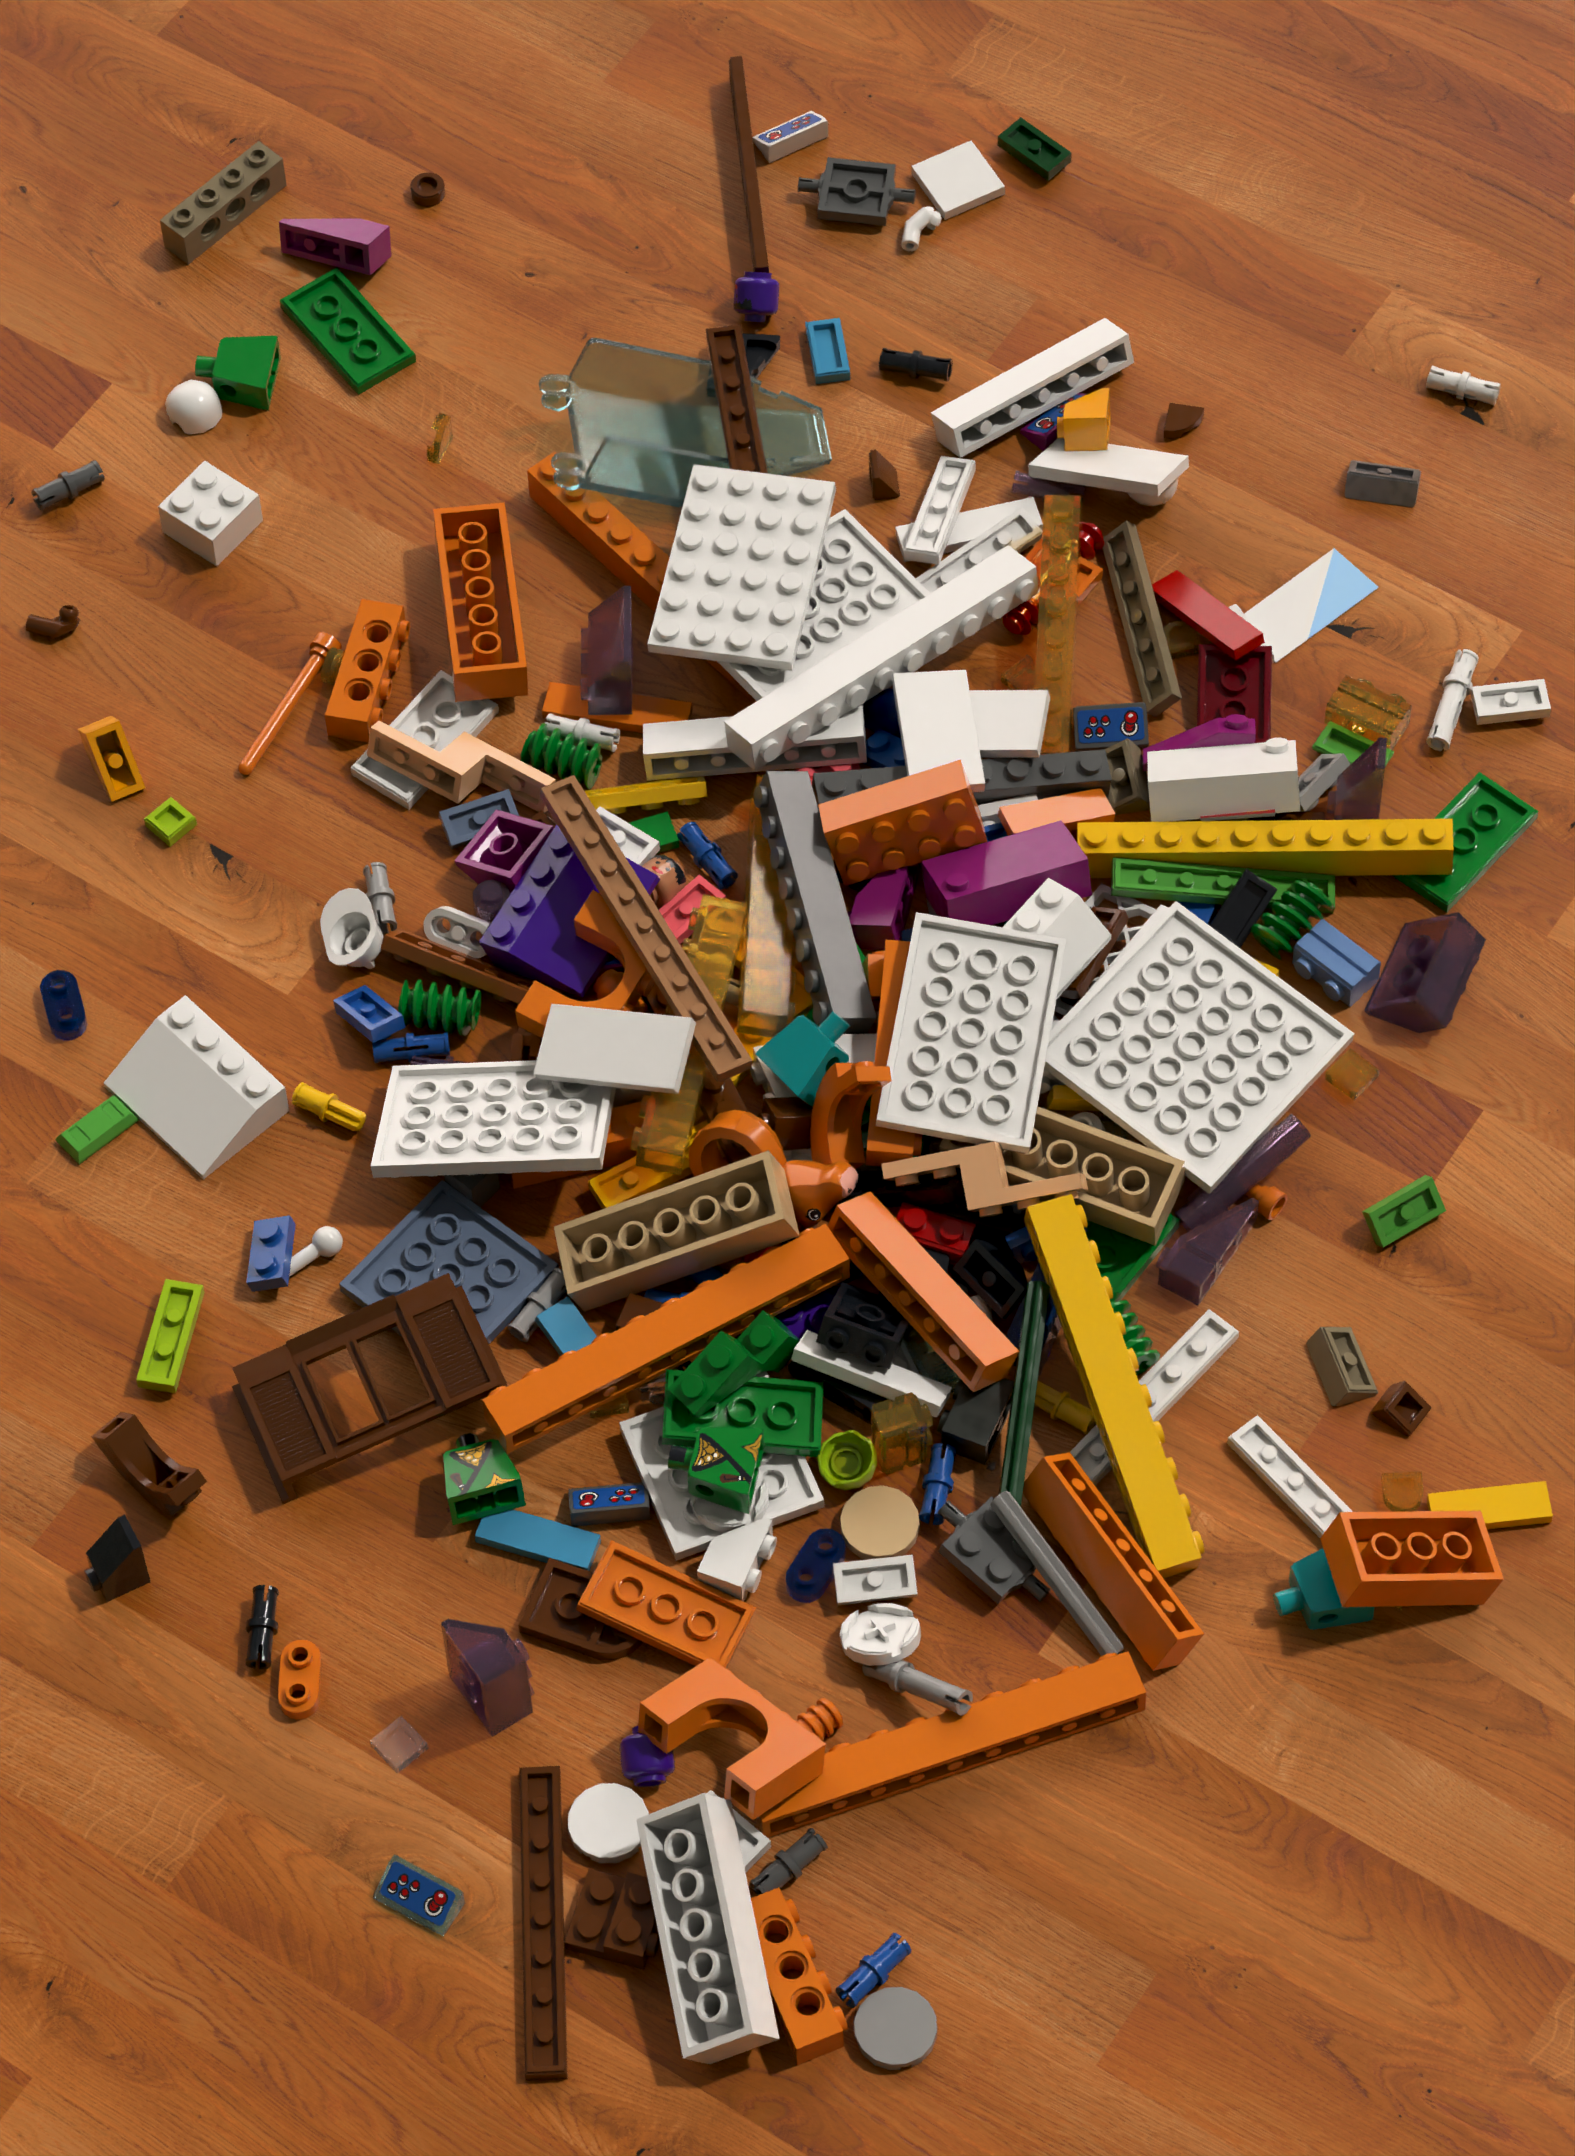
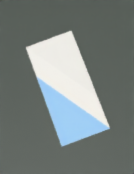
M1333 548L1244 614L1251 624L1263 633L1266 644L1272 646L1274 662L1277 663L1379 587Z

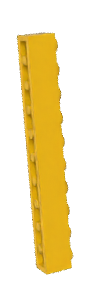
M1453 819L1077 823V843L1088 858L1090 878H1111L1113 857L1335 876L1452 875Z
M1072 1194L1028 1206L1024 1222L1046 1284L1050 1286L1049 1292L1139 1546L1163 1578L1196 1569L1201 1561V1554L1205 1553L1204 1544L1200 1533L1191 1529L1188 1517H1191L1188 1499L1185 1494L1179 1495L1175 1484V1480H1178L1177 1468L1172 1457L1166 1458L1161 1444L1165 1443V1436L1158 1420L1153 1422L1149 1411V1407H1152L1149 1390L1146 1384L1140 1385L1135 1372L1139 1370L1137 1356L1133 1348L1127 1349L1122 1335L1126 1334V1327L1121 1313H1114L1110 1302V1299L1113 1298L1110 1281L1107 1276L1101 1277L1097 1263H1100V1254L1094 1240L1088 1241L1084 1230L1088 1226L1085 1211L1081 1204H1075Z

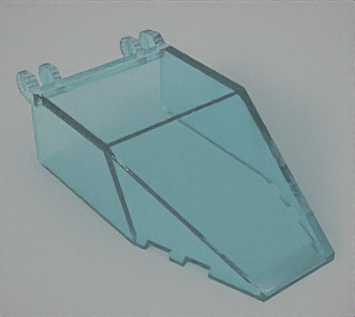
M594 337L587 341L569 375L548 374L539 380L540 391L544 393L541 402L545 408H548V410L552 409L553 411H561L568 408L575 454L561 452L556 455L554 454L552 457V468L556 470L553 477L557 487L560 486L569 491L582 488L682 507L693 464L729 469L711 363L708 360ZM750 376L767 473L790 476L830 464L832 457L822 408L782 390L777 395L760 387L762 381Z

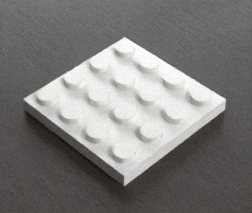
M767 1371L754 1376L769 1378ZM664 1407L619 1422V1427L677 1561L707 1550L712 1538L723 1533L705 1527L695 1517L690 1505L688 1472L668 1468V1458L672 1445H662ZM763 1454L760 1473L766 1478L769 1485V1502L762 1519L772 1520V1526L824 1508V1498L805 1456Z

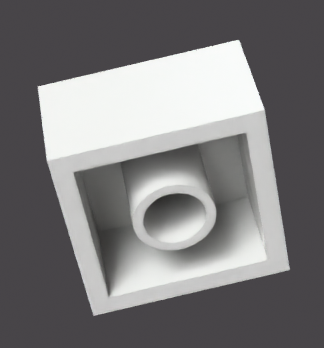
M206 461L201 463L158 506L163 533L215 566H218L263 521L259 494Z

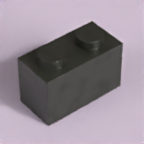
M1004 1378L972 1392L959 1379L953 1393V1400L956 1401L951 1411L944 1410L937 1431L941 1433L942 1449L946 1450V1446L949 1444L956 1448L957 1455L985 1465L1010 1413L1014 1381Z

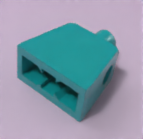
M834 1011L829 1014L820 1026L804 1015H801L755 1054L799 1098L813 1107L818 1087L828 1069L835 1063H848L849 1055L836 1041L850 1025Z
M1323 1548L1292 1564L1289 1573L1290 1588L1273 1593L1274 1604L1280 1616L1301 1611L1307 1627L1312 1630L1373 1620L1375 1607H1342Z

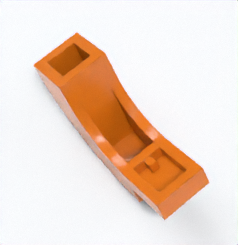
M863 1061L857 1063H835L828 1069L820 1082L812 1109L810 1128L812 1161L826 1165L835 1162H845L855 1169L865 1163L861 1134L864 1107L874 1092L892 1081L890 1066H874L872 1061Z

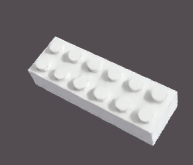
M702 1793L636 1819L683 2059L713 2064L779 2040L731 1800Z

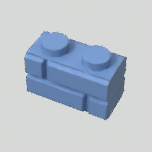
M1321 919L1294 946L1292 963L1297 973L1305 979L1312 978L1318 982L1325 994L1334 1001L1341 1000L1351 1007L1379 979L1381 962L1324 919Z

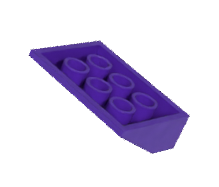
M558 825L555 826L479 943L494 966L583 998L611 954L575 934L574 918L592 890L598 893L599 891ZM626 858L650 896L660 881L658 875Z

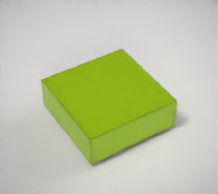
M172 797L144 818L145 826L169 847L197 825L196 817Z

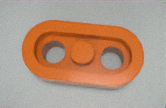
M295 1640L289 1643L283 1649L280 1657L279 1705L281 1711L287 1717L295 1720H302L312 1716L317 1711L320 1703L322 1659L318 1647L308 1640ZM299 1654H304L307 1656V1658L301 1662L294 1660V1658ZM295 1691L305 1692L301 1698H293L291 1696Z

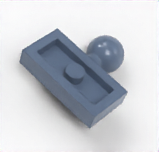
M507 789L440 811L439 818L450 848L454 849L468 844L496 809L519 816L510 790Z

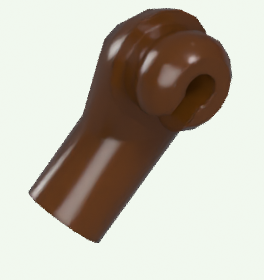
M64 605L59 610L60 616L53 619L30 614L26 622V631L50 638H58L77 628L80 622L78 618L79 611L75 606Z

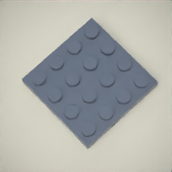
M441 1180L339 1283L343 1294L363 1308L393 1294L397 1296L449 1273L456 1288L462 1285L488 1344H490L525 1307L530 1293L537 1292L553 1269L559 1268V1265L459 1191ZM397 1326L391 1328L393 1331H395L397 1334L401 1336V1333Z

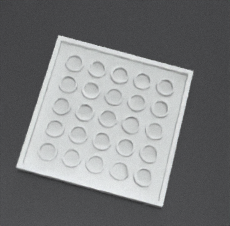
M1175 901L1052 1028L1044 1069L1148 1148L1185 1161V1176L1210 1194L1350 1045L1355 1033Z

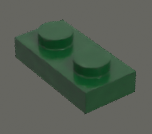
M1021 117L998 136L997 146L1047 181L1071 162L1072 152Z

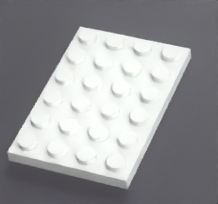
M693 464L647 643L648 651L793 671L836 493L835 482Z
M844 509L829 518L793 671L720 661L718 663L758 701L929 595L930 592Z
M916 912L887 1066H890L892 1081L882 1087L876 1126L978 1145L997 1142L1002 1149L1029 1154L1067 939Z
M537 1060L392 1066L371 1162L373 1178L602 1170L616 1087L537 1079L533 1074Z

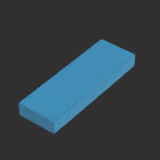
M512 1509L482 1517L475 1534V1542L545 1563L548 1562L549 1558L590 1571L601 1543V1535Z

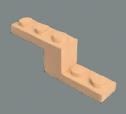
M381 721L375 723L370 729L368 757L457 804L477 786L484 783L499 792L509 789L514 800L537 812L542 810L545 813L548 811L540 797L541 788L555 783V778L465 731L441 752H438Z
M997 1142L881 1164L884 1179L895 1181L896 1186L919 1183L918 1176L933 1173L934 1179L952 1177L957 1175L956 1168H960L968 1211L979 1212L980 1218L1003 1214L1002 1207L1017 1204L1018 1210H1026L1028 1206L1038 1204L1040 1199L1059 1198L1072 1194L1073 1199L1077 1200L1079 1199L1078 1192L1088 1190L1086 1175L1081 1173L1009 1186L1003 1151Z

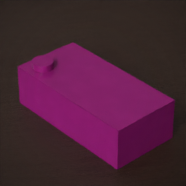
M1062 820L921 861L926 898L937 916L986 925H994L1010 920L1048 878L1077 893L1081 898L1092 895L1088 858Z

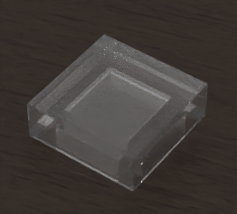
M402 1716L370 1740L371 1747L397 1774L428 1749V1743Z

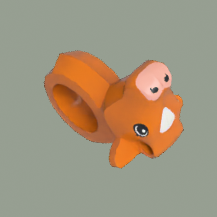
M731 1110L719 1113L708 1125L698 1131L689 1148V1167L694 1177L729 1165L723 1159L718 1149L717 1139L733 1140L742 1145L752 1156L769 1150L785 1170L799 1234L808 1228L815 1229L837 1202L848 1197L853 1192L858 1182V1173L855 1168L845 1162H835L827 1165L809 1160H792L787 1162L780 1141L772 1128L761 1118L746 1111Z

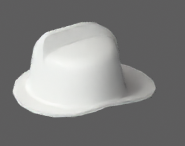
M347 888L341 890L329 899L323 908L320 919L329 961L337 966H364L372 969L375 967L374 959L381 951L384 937L376 923L371 902L367 895L359 889Z

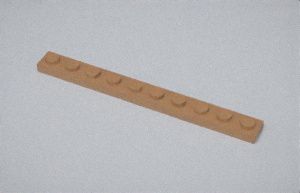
M575 775L541 788L540 797L674 1014L680 1017H690L696 1022L692 1043L717 1083L751 1069V1057Z

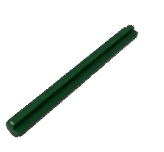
M1029 1281L1026 1287L1018 1347L1019 1353L1017 1355L999 1494L1005 1491L1010 1492L1019 1506H1021L1050 1291V1286L1043 1281Z

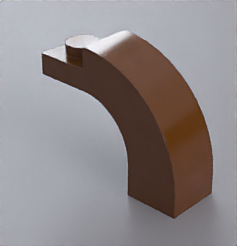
M120 1412L91 1436L124 1479L149 1503L170 1516H173L185 1505L192 1502L202 1492L200 1487L207 1482L199 1469L182 1466L171 1459L156 1444L135 1414Z

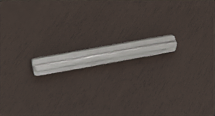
M1005 1491L997 1495L990 1503L991 1508L1100 1655L1103 1656L1108 1653L1120 1654L1124 1649L1121 1641L1011 1493Z

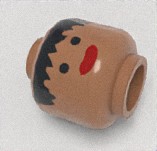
M657 855L642 865V867L658 875L660 879L650 894L658 910L670 902L686 886L683 867L668 856Z

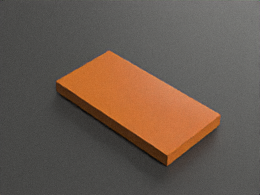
M613 1540L609 1543L576 1608V1611L689 1664L697 1666L708 1658H712L724 1668L728 1667L756 1610V1607Z

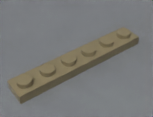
M1125 521L1103 537V551L1142 700L1146 703L1147 714L1157 717L1182 699L1138 531L1136 525Z

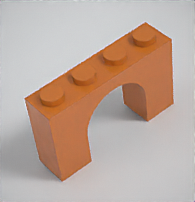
M592 890L574 918L575 934L615 956L625 970L624 976L618 987L611 994L602 999L588 1002L568 998L534 980L516 1008L515 1013L517 1025L540 1038H543L551 1003L636 1012L635 1005L641 995L646 997L655 983L603 897L595 890Z
M712 1658L703 1661L640 1702L638 1732L645 1734L654 1745L666 1754L699 1732L719 1727L743 1731L760 1743L757 1749L726 1768L724 1798L731 1800V1803L752 1820L823 1774L826 1744L816 1734L809 1732L793 1720L788 1713L781 1711L766 1700L761 1693L750 1688L729 1669L722 1667Z

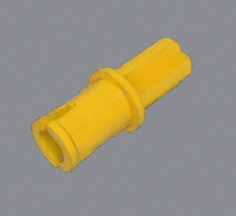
M301 1082L293 1093V1105L318 1115L319 1119L323 1122L330 1120L352 1131H360L364 1125L366 1114L339 1101L338 1095L334 1093L328 1095L304 1082Z
M1037 1381L1035 1406L1050 1413V1418L1054 1421L1059 1418L1083 1431L1086 1435L1092 1430L1096 1422L1091 1409L1069 1398L1070 1393L1066 1391L1060 1393Z

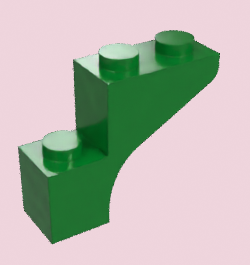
M762 1310L737 1339L720 1331L668 1389L694 1415L701 1416L755 1375L764 1371L779 1373L792 1358L794 1348L800 1340L778 1318Z

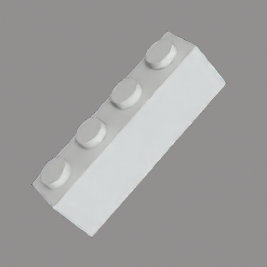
M1050 878L1037 889L1002 927L1067 939L1057 999L1112 939L1109 931L1077 893Z

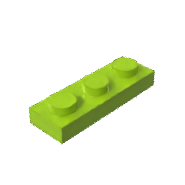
M165 1279L136 1378L138 1387L176 1393L204 1297L203 1285Z

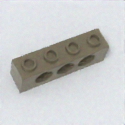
M260 141L256 142L160 219L164 247L189 265L287 186L283 158Z

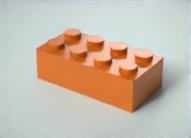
M961 760L818 804L823 832L845 886L873 878L877 873L912 866L924 860L987 842L981 813Z
M1481 1511L1339 1512L1320 1538L1342 1607L1484 1605L1504 1580Z

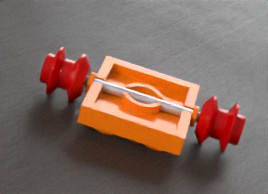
M1085 522L1076 523L1074 526L1075 533L1070 532L1065 536L1067 548L1043 536L1026 555L1025 558L1037 568L1038 594L1002 616L1003 624L1010 632L1022 635L1029 634L1032 630L1031 624H1037L1041 620V614L1063 625L1103 578V569L1090 562L1095 557V550H1101L1104 547L1102 532L1096 525Z

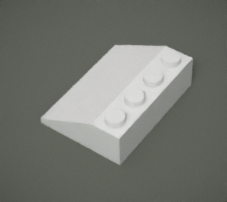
M186 995L153 1021L104 1081V1087L113 1095H116L142 1123L203 1180L289 1112L285 1086Z

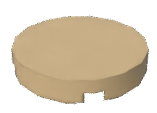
M884 1485L867 1487L854 1493L845 1503L840 1517L842 1539L850 1551L865 1560L905 1555L916 1543L920 1528L918 1509L911 1498L899 1489Z

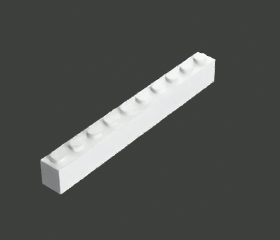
M1009 545L724 721L728 749L755 771L768 762L775 760L778 756L797 744L802 743L814 733L831 725L838 718L893 685V673L917 671L921 666L947 652L953 646L974 635L977 631L996 619L1001 618L1023 602L1030 600L1038 594L1036 566Z

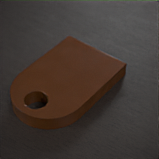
M552 1558L548 1559L519 1623L520 1633L600 1660H616L626 1657L637 1650L643 1643L628 1634H622L617 1629L576 1611L577 1604L594 1573Z

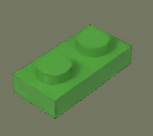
M1424 1175L1365 1209L1362 1213L1376 1245L1385 1247L1442 1214L1446 1209L1433 1178Z

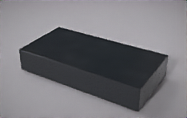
M1245 869L1209 926L1241 948L1251 932V927L1257 923L1278 889Z

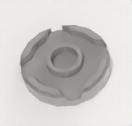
M904 1987L883 1988L870 1994L859 2006L854 2019L855 2039L862 2055L875 2066L888 2070H901V2067L910 2065L913 2067L921 2063L932 2052L937 2039L936 2014L929 2001L918 1992Z

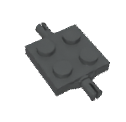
M828 157L826 169L820 179L799 177L798 192L818 193L819 204L817 214L818 219L886 226L888 212L893 203L904 202L914 204L916 189L895 188L896 164Z
M991 1496L977 1511L968 1515H964L948 1500L940 1508L938 1514L950 1522L955 1529L953 1534L941 1545L938 1552L997 1604L1010 1592L1024 1587L1041 1602L1051 1589L1033 1575L1036 1567L991 1508L990 1503L994 1498Z

